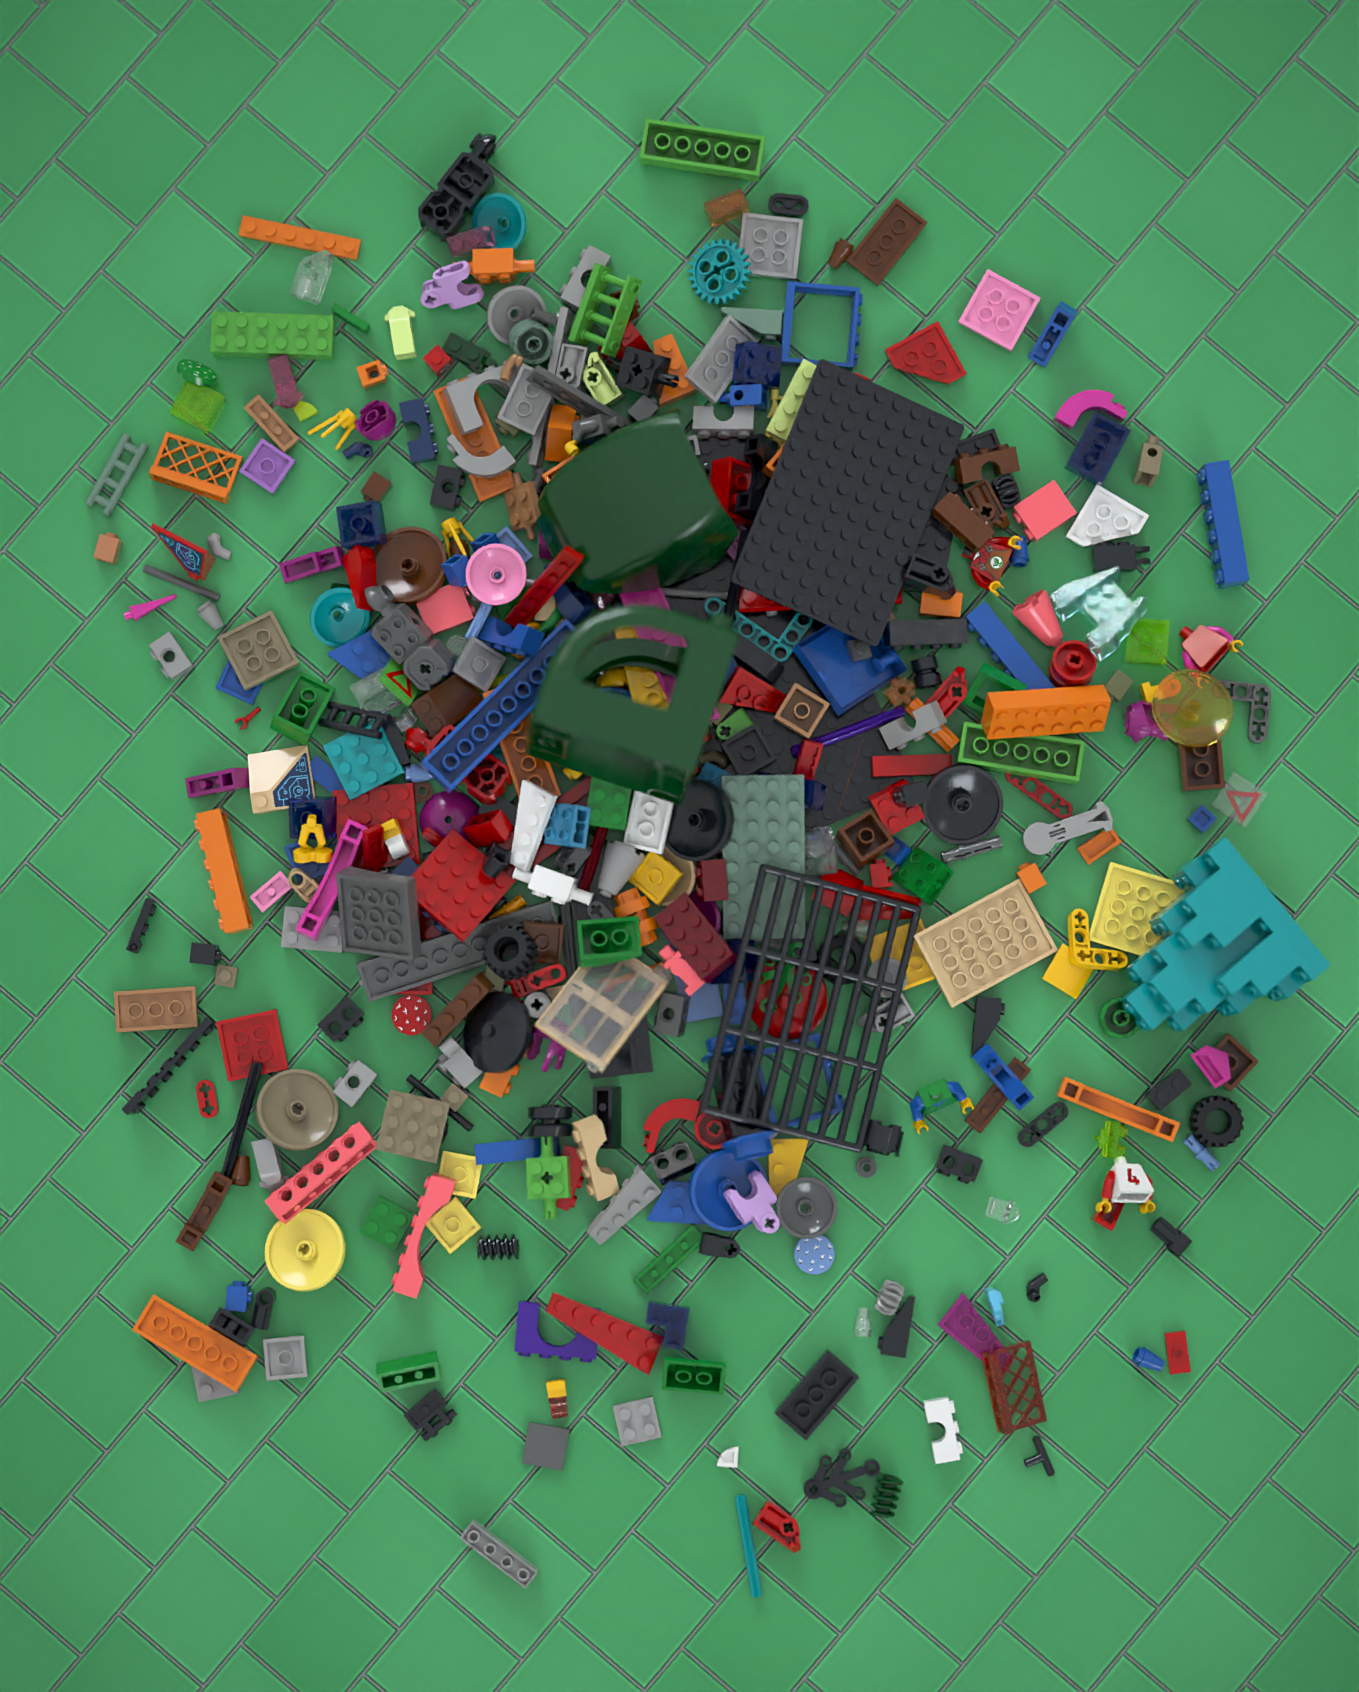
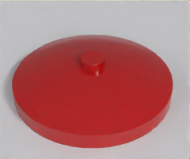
M771 960V961H769V962H767V963H768V964H772V963L774 962V960ZM777 962L772 967L764 964L763 973L775 970ZM797 966L793 969L794 976ZM807 969L812 977V983L809 986L802 984L800 986L799 993H801L803 999L801 1003L795 1006L787 1039L800 1038L816 971ZM763 975L761 976L760 982H762V981L764 980V976H763ZM804 976L802 979L803 983H808L810 978ZM751 978V980H750V982H749V985H748V988H747L746 1002H747V998H748V994H749V990H750L752 978ZM773 979L766 981L762 985L759 984L751 1018L760 1029L764 1017L760 1004L763 999L769 997ZM822 980L810 1032L819 1025L827 1010L828 991L824 980ZM787 982L776 1000L777 1010L772 1015L768 1032L769 1035L776 1038L780 1036L790 996Z

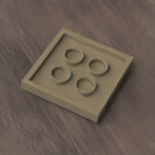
M272 610L217 637L245 691L300 664Z
M390 1089L376 1150L437 1163L450 1103Z

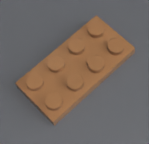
M196 986L114 992L116 1033L198 1027L199 1025Z

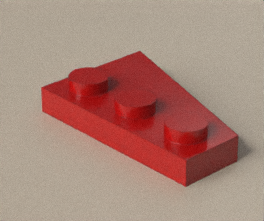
M736 666L720 693L718 702L777 713L787 695L743 668Z

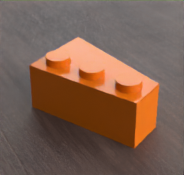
M672 333L653 341L655 354L672 359L668 373L679 377V382L671 380L678 383L676 388L664 385L661 398H659L661 409L697 393V389L683 378L688 368Z

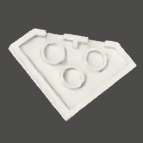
M1097 484L1067 533L1066 538L1081 547H1087L1135 535L1140 532L1149 515Z

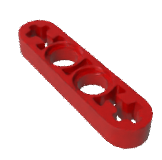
M1005 773V779L1011 785L1058 819L1063 820L1072 815V805L1038 779L1027 777L1019 786L1017 784L1020 782L1019 779L1014 778L1012 780L1010 778L1011 774ZM1027 781H1033L1036 784L1034 792H1028L1025 789ZM1042 794H1051L1052 802L1050 804L1043 803L1041 800ZM1058 799L1060 800L1058 805L1060 807L1066 805L1068 807L1067 812L1069 813L1068 815H1060L1059 808L1055 807L1054 810H1052L1050 807L1053 806L1056 800Z

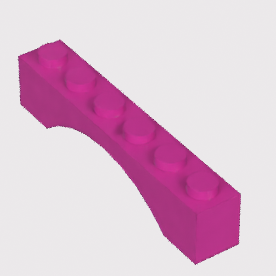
M348 819L328 869L296 927L298 934L317 942L338 898L336 873L348 866L353 867L363 846L362 831L368 829L366 826Z

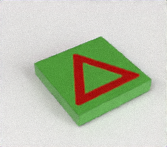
M390 657L378 680L408 706L414 700L419 689L404 674V661L399 665Z

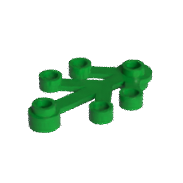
M792 943L789 947L788 956L799 958V956L794 954V951L797 948L801 949L803 943ZM767 958L765 960V964L769 967L774 966L777 962L774 960L772 964H768ZM786 964L784 967L777 999L786 982L791 992L794 980V965ZM805 969L803 977L808 976L810 981L808 983H803L802 981L801 984L809 986L812 983V977L809 975L808 970ZM775 970L762 972L764 980L760 982V985L773 979ZM801 993L798 994L800 996V999L796 1002V1004L801 1003L803 999ZM768 998L761 1001L760 1008L763 1013H765V1004ZM775 1003L773 1014L777 1010V1003Z

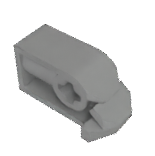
M562 343L556 376L583 392L585 385L583 372L588 364L589 355L592 352L587 347Z
M902 993L893 1029L915 1017ZM891 998L878 1005L872 1027L873 1032L883 1033L884 1026L878 1025L881 1022L879 1018L887 1019ZM868 1012L856 1019L858 1026L864 1027Z
M268 1138L251 1142L262 1181L259 1182V1186L272 1192L278 1190L290 1176H284L277 1145Z

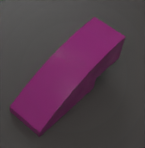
M334 546L280 563L284 583L306 579L343 568V547Z

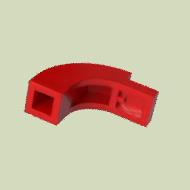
M677 1098L666 1101L654 1109L643 1127V1130L651 1131L650 1135H645L643 1146L647 1147L646 1152L654 1153L659 1131L667 1121L674 1118L696 1121L700 1101Z

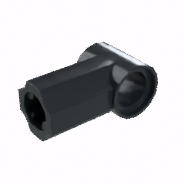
M1161 1216L1149 1229L1178 1257L1192 1243L1190 1238L1180 1230L1177 1231Z
M265 1287L257 1293L250 1322L252 1327L263 1330L268 1329L273 1305L276 1300L274 1289ZM268 1293L271 1297V1301L264 1302L261 1298V1294Z

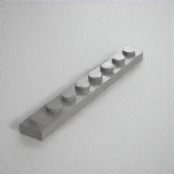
M560 307V312L556 315L557 327L556 332L552 334V352L547 359L549 363L548 371L555 376L562 343L567 344L573 318V312L567 307ZM554 397L551 398L536 433L531 438L533 445L532 449L528 452L527 459L529 465L533 468L542 469L549 419L553 404L556 401Z

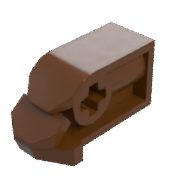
M987 478L963 490V496L968 506L978 513L980 519L989 522L992 527L1006 530L1009 527L1008 515L1000 504ZM983 511H986V513L990 512V516L983 515Z

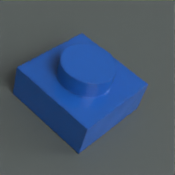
M1200 805L1187 820L1203 834L1217 818L1203 805Z

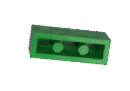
M436 1351L376 1364V1375L380 1393L441 1380Z

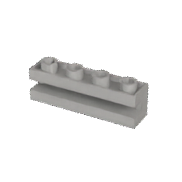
M474 1518L461 1534L460 1539L525 1589L538 1573L539 1568Z

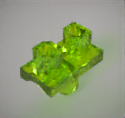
M1105 1122V1129L1101 1128L1100 1136H1094V1140L1099 1141L1102 1157L1116 1159V1157L1125 1156L1126 1148L1124 1145H1118L1119 1137L1127 1136L1128 1127L1120 1125V1122Z

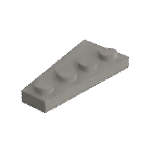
M638 1165L634 1168V1174L630 1179L626 1178L623 1182V1188L619 1193L613 1195L609 1200L610 1204L605 1210L602 1209L586 1229L599 1245L604 1243L662 1192Z

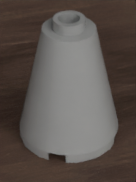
M609 839L606 843L597 889L600 890L599 894L609 899L611 896L616 897L643 862L645 855L643 853L637 855L635 853L636 849L625 843L615 840L614 844H612L611 839Z

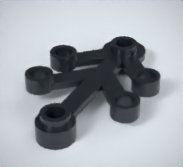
M843 1448L839 1451V1459L831 1477L823 1481L826 1469L832 1465V1460L827 1455L820 1458V1466L815 1477L807 1480L804 1484V1493L810 1499L822 1497L833 1502L837 1507H844L846 1504L844 1495H835L825 1489L833 1486L853 1495L856 1500H863L866 1495L865 1490L862 1487L856 1488L845 1482L865 1474L876 1476L880 1471V1465L875 1459H868L865 1461L864 1466L842 1473L846 1462L851 1458L850 1450ZM843 1451H847L849 1453V1456L847 1458L841 1457V1453ZM824 1458L830 1460V1463L826 1466L822 1464ZM871 1463L875 1465V1469L873 1471H870L867 1468L868 1465ZM811 1485L818 1487L816 1492L810 1491ZM857 1490L863 1491L862 1497L855 1495ZM838 1497H842L844 1499V1502L842 1504L836 1503V1499Z

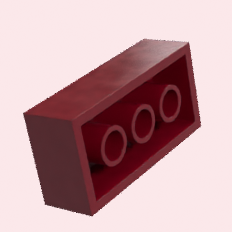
M686 892L654 917L655 921L696 974L707 984L736 961V952L693 897Z

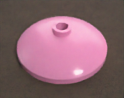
M489 544L478 549L469 559L465 574L466 582L471 593L480 601L490 605H503L514 600L522 592L526 584L527 569L524 560L513 548L504 544ZM496 572H501L502 576L500 579L495 578Z

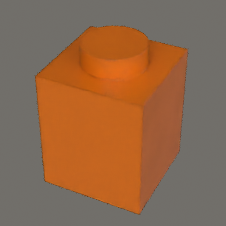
M1026 862L1019 866V872L1015 873L1028 894L1047 884L1036 863L1030 865L1029 862Z

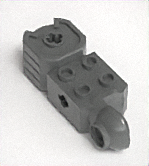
M381 584L379 587L372 586L366 588L364 592L368 604L375 611L381 612L383 618L373 627L372 637L399 665L404 661V674L418 689L431 691L442 677L448 675L455 665L454 654L439 639H434L431 636L433 633L431 629L406 603L395 604L392 601L394 595L387 586Z

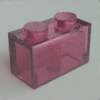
M481 226L446 237L451 257H462L472 254V249L496 247L491 226Z

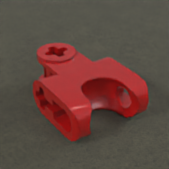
M554 964L532 972L526 977L520 976V980L513 978L512 981H506L505 983L510 985L514 995L522 998L530 995L532 992L565 980L567 974L563 965ZM555 968L561 971V976L558 979H554L551 975L552 970ZM535 977L541 978L540 984L534 983Z

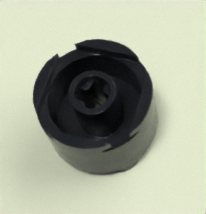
M870 1119L864 1146L867 1147L866 1151L886 1156L893 1152L895 1153L894 1157H899L904 1132L901 1131L902 1127L894 1124L886 1127L881 1125L882 1122Z

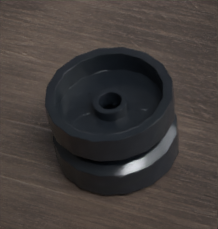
M560 1105L528 1107V1118L531 1120H541V1123H533L528 1126V1136H573V1125L570 1123H560V1120L573 1117V1107H560Z

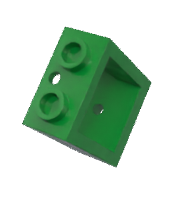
M984 662L963 703L983 713L986 700L976 696L985 679L1008 691L1025 690L1027 685Z

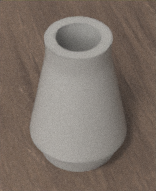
M210 600L197 609L198 615L214 631L225 625L215 603L212 604Z

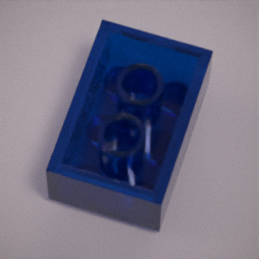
M1095 411L1064 469L1094 485L1098 484L1101 486L1131 430Z

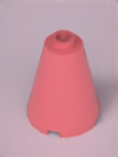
M1040 590L1026 598L1022 605L1019 603L1012 610L1013 615L1047 647L1052 646L1053 648L1062 642L1061 638L1064 635L1046 590Z

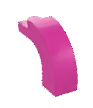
M1087 390L1070 397L1061 406L1053 421L1071 430L1078 417L1086 411L1098 410L1104 412L1121 423L1128 412L1125 411L1123 405L1117 402L1111 403L1114 397L1113 394L1102 390Z

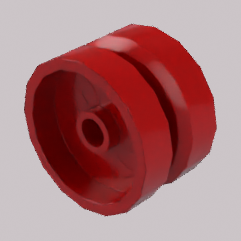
M1077 640L1065 641L1058 645L1053 653L1048 669L1051 682L1057 688L1088 686L1097 665L1095 652L1089 645Z

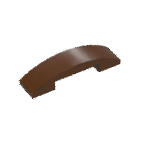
M218 1171L214 1172L205 1188V1192L175 1242L192 1252L195 1250L218 1212L234 1180Z

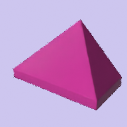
M1205 1045L1190 1055L1214 1088L1231 1079L1228 1053Z

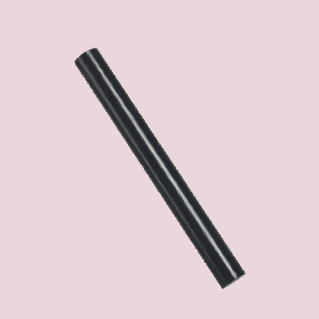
M412 1074L406 1079L407 1082L427 1098L440 1100V1097ZM449 1108L448 1115L469 1132L474 1125L458 1112Z

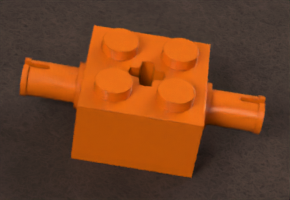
M513 248L472 249L473 260L472 262H467L470 266L469 274H472L475 282H479L480 285H490L491 282L507 285L511 284V281H516L517 273H535V260L516 261Z

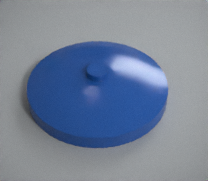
M726 1148L706 1155L696 1165L689 1182V1199L692 1209L698 1218L706 1225L722 1231L740 1230L752 1224V1221L746 1225L741 1223L725 1199L724 1192L728 1189H733L742 1198L748 1197L752 1191L748 1175L754 1170L760 1172L768 1183L765 1170L759 1161L752 1159L734 1162L731 1150Z

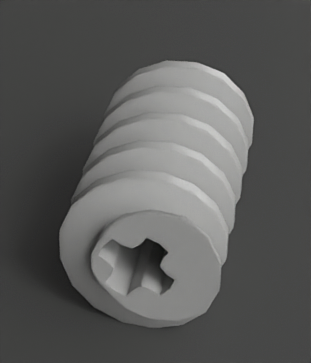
M534 992L527 996L524 1004L530 1016L540 1018L551 1004V1000L544 993ZM537 999L543 1003L539 1011L533 1007Z

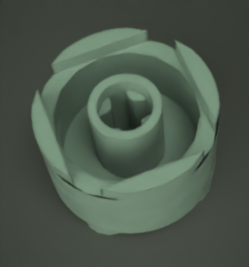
M533 319L518 322L508 334L509 346L512 352L517 354V356H522L525 363H542L552 352L553 337L551 333L540 322Z

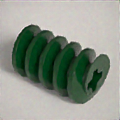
M879 1472L884 1478L877 1479V1482L882 1486L875 1487V1490L880 1494L873 1495L877 1503H871L875 1511H869V1514L882 1518L895 1517V1513L891 1509H896L897 1505L892 1501L899 1500V1497L894 1493L901 1492L897 1485H902L903 1481L896 1476Z

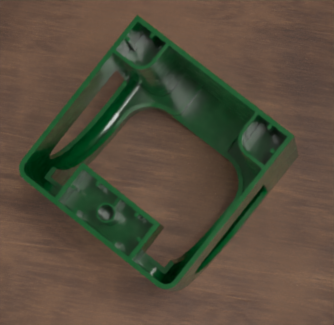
M653 605L619 606L600 612L585 620L564 638L550 660L529 720L526 754L682 806L740 632L732 630L734 620L723 614L710 613L708 621ZM632 627L657 629L685 638L688 641V647H676L641 638L614 639L595 644L619 629ZM626 666L654 670L676 679L669 705L664 709L585 684L584 682L602 671Z

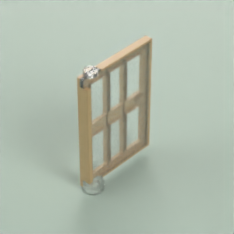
M636 958L597 967L580 968L579 966L536 1022L535 1027L587 1062L586 1066L592 1072L600 1071L602 1073L669 985L673 975L661 965H656L654 969H651Z

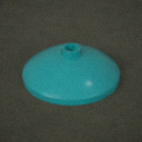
M493 193L487 195L477 204L473 213L472 229L474 236L483 249L513 248L515 250L522 243L527 229V219L523 207L514 197L508 194Z
M344 587L333 588L321 594L314 602L310 611V626L314 635L322 643L332 647H340L363 635L367 630L370 620V612L356 608L351 589ZM335 611H339L338 616H333Z

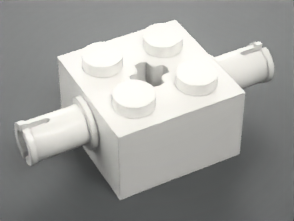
M539 865L535 866L534 872L523 871L516 867L512 876L513 879L528 883V888L532 889L531 894L546 898L547 895L551 896V901L559 904L571 903L573 899L590 905L593 898V893L577 888L578 879Z

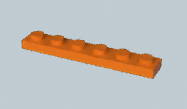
M244 215L239 230L240 237L356 261L358 260L361 239Z

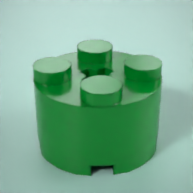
M1123 997L1106 1001L1099 1010V1027L1106 1035L1112 1038L1130 1037L1140 1028L1136 1024L1137 1019L1123 1008V1002L1121 1001ZM1122 1013L1124 1021L1117 1023L1118 1019L1115 1016Z

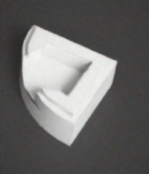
M739 1446L726 1449L720 1455L717 1466L737 1468Z

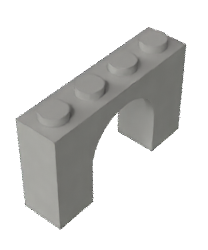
M504 361L502 366L497 368L495 365L484 369V373L479 375L475 372L465 377L466 380L459 382L457 379L447 383V387L443 392L462 436L477 431L483 426L474 403L475 390L481 385L492 383L501 386L509 393L521 367L514 365L509 382L500 379L503 366L506 363Z

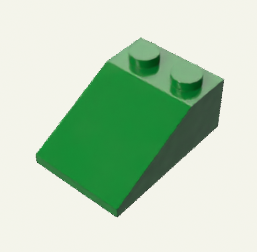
M299 671L276 710L270 729L306 746L335 688Z
M638 916L577 921L580 968L603 966L642 956Z

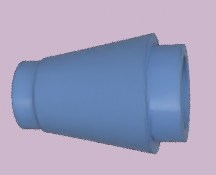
M410 763V765H405L404 767L405 782L416 783L434 779L421 765Z

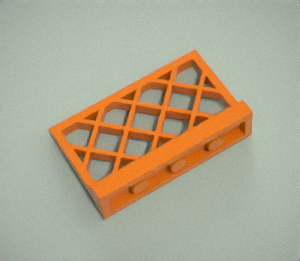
M166 432L153 466L151 465L149 475L152 480L227 504L243 457ZM169 438L178 441L180 447L169 451L166 446ZM190 446L196 447L199 453L188 458L184 449ZM182 450L186 459L175 463L171 455ZM210 452L215 453L218 459L207 464L203 455ZM168 456L173 465L167 468L159 466L161 459ZM201 457L205 465L194 470L190 461ZM229 458L236 460L235 466L226 470L223 461ZM188 463L192 471L186 474L180 473L177 467ZM220 463L224 472L213 476L209 467ZM207 469L211 478L206 480L199 479L196 473ZM226 475L229 480L227 487L219 486L216 479Z

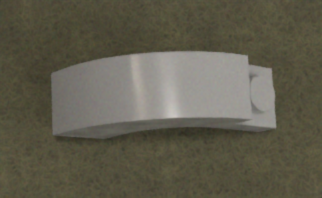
M453 434L447 438L449 443L447 448L453 455L458 454L453 459L454 464L471 476L493 478L507 473L517 465L516 460L504 445L487 457H476L468 453Z

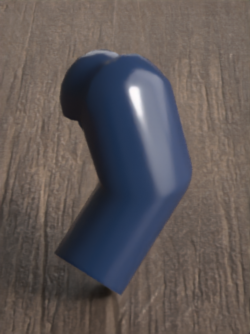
M355 442L342 451V453L348 460L354 455L370 457L373 451L369 444Z

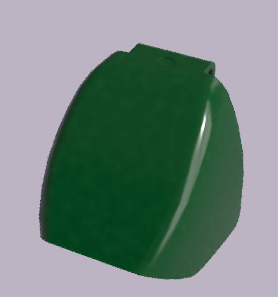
M679 408L632 423L595 442L563 465L542 490L538 500L541 515L536 520V523L552 557L555 559L566 545L584 555L582 562L565 580L566 584L575 582L579 588L585 591L602 594H623L665 587L710 570L716 566L735 541L738 529L733 519L719 502L680 422L679 415L681 412Z

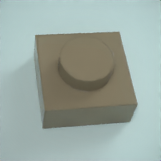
M218 964L214 984L235 988L239 968Z

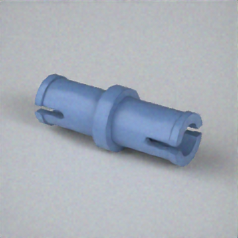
M1192 1133L1189 1134V1138L1186 1137L1183 1140V1143L1195 1154L1194 1157L1197 1160L1200 1159L1211 1172L1215 1170L1214 1167L1217 1168L1220 1165V1162L1208 1151L1209 1148L1206 1145L1203 1146Z

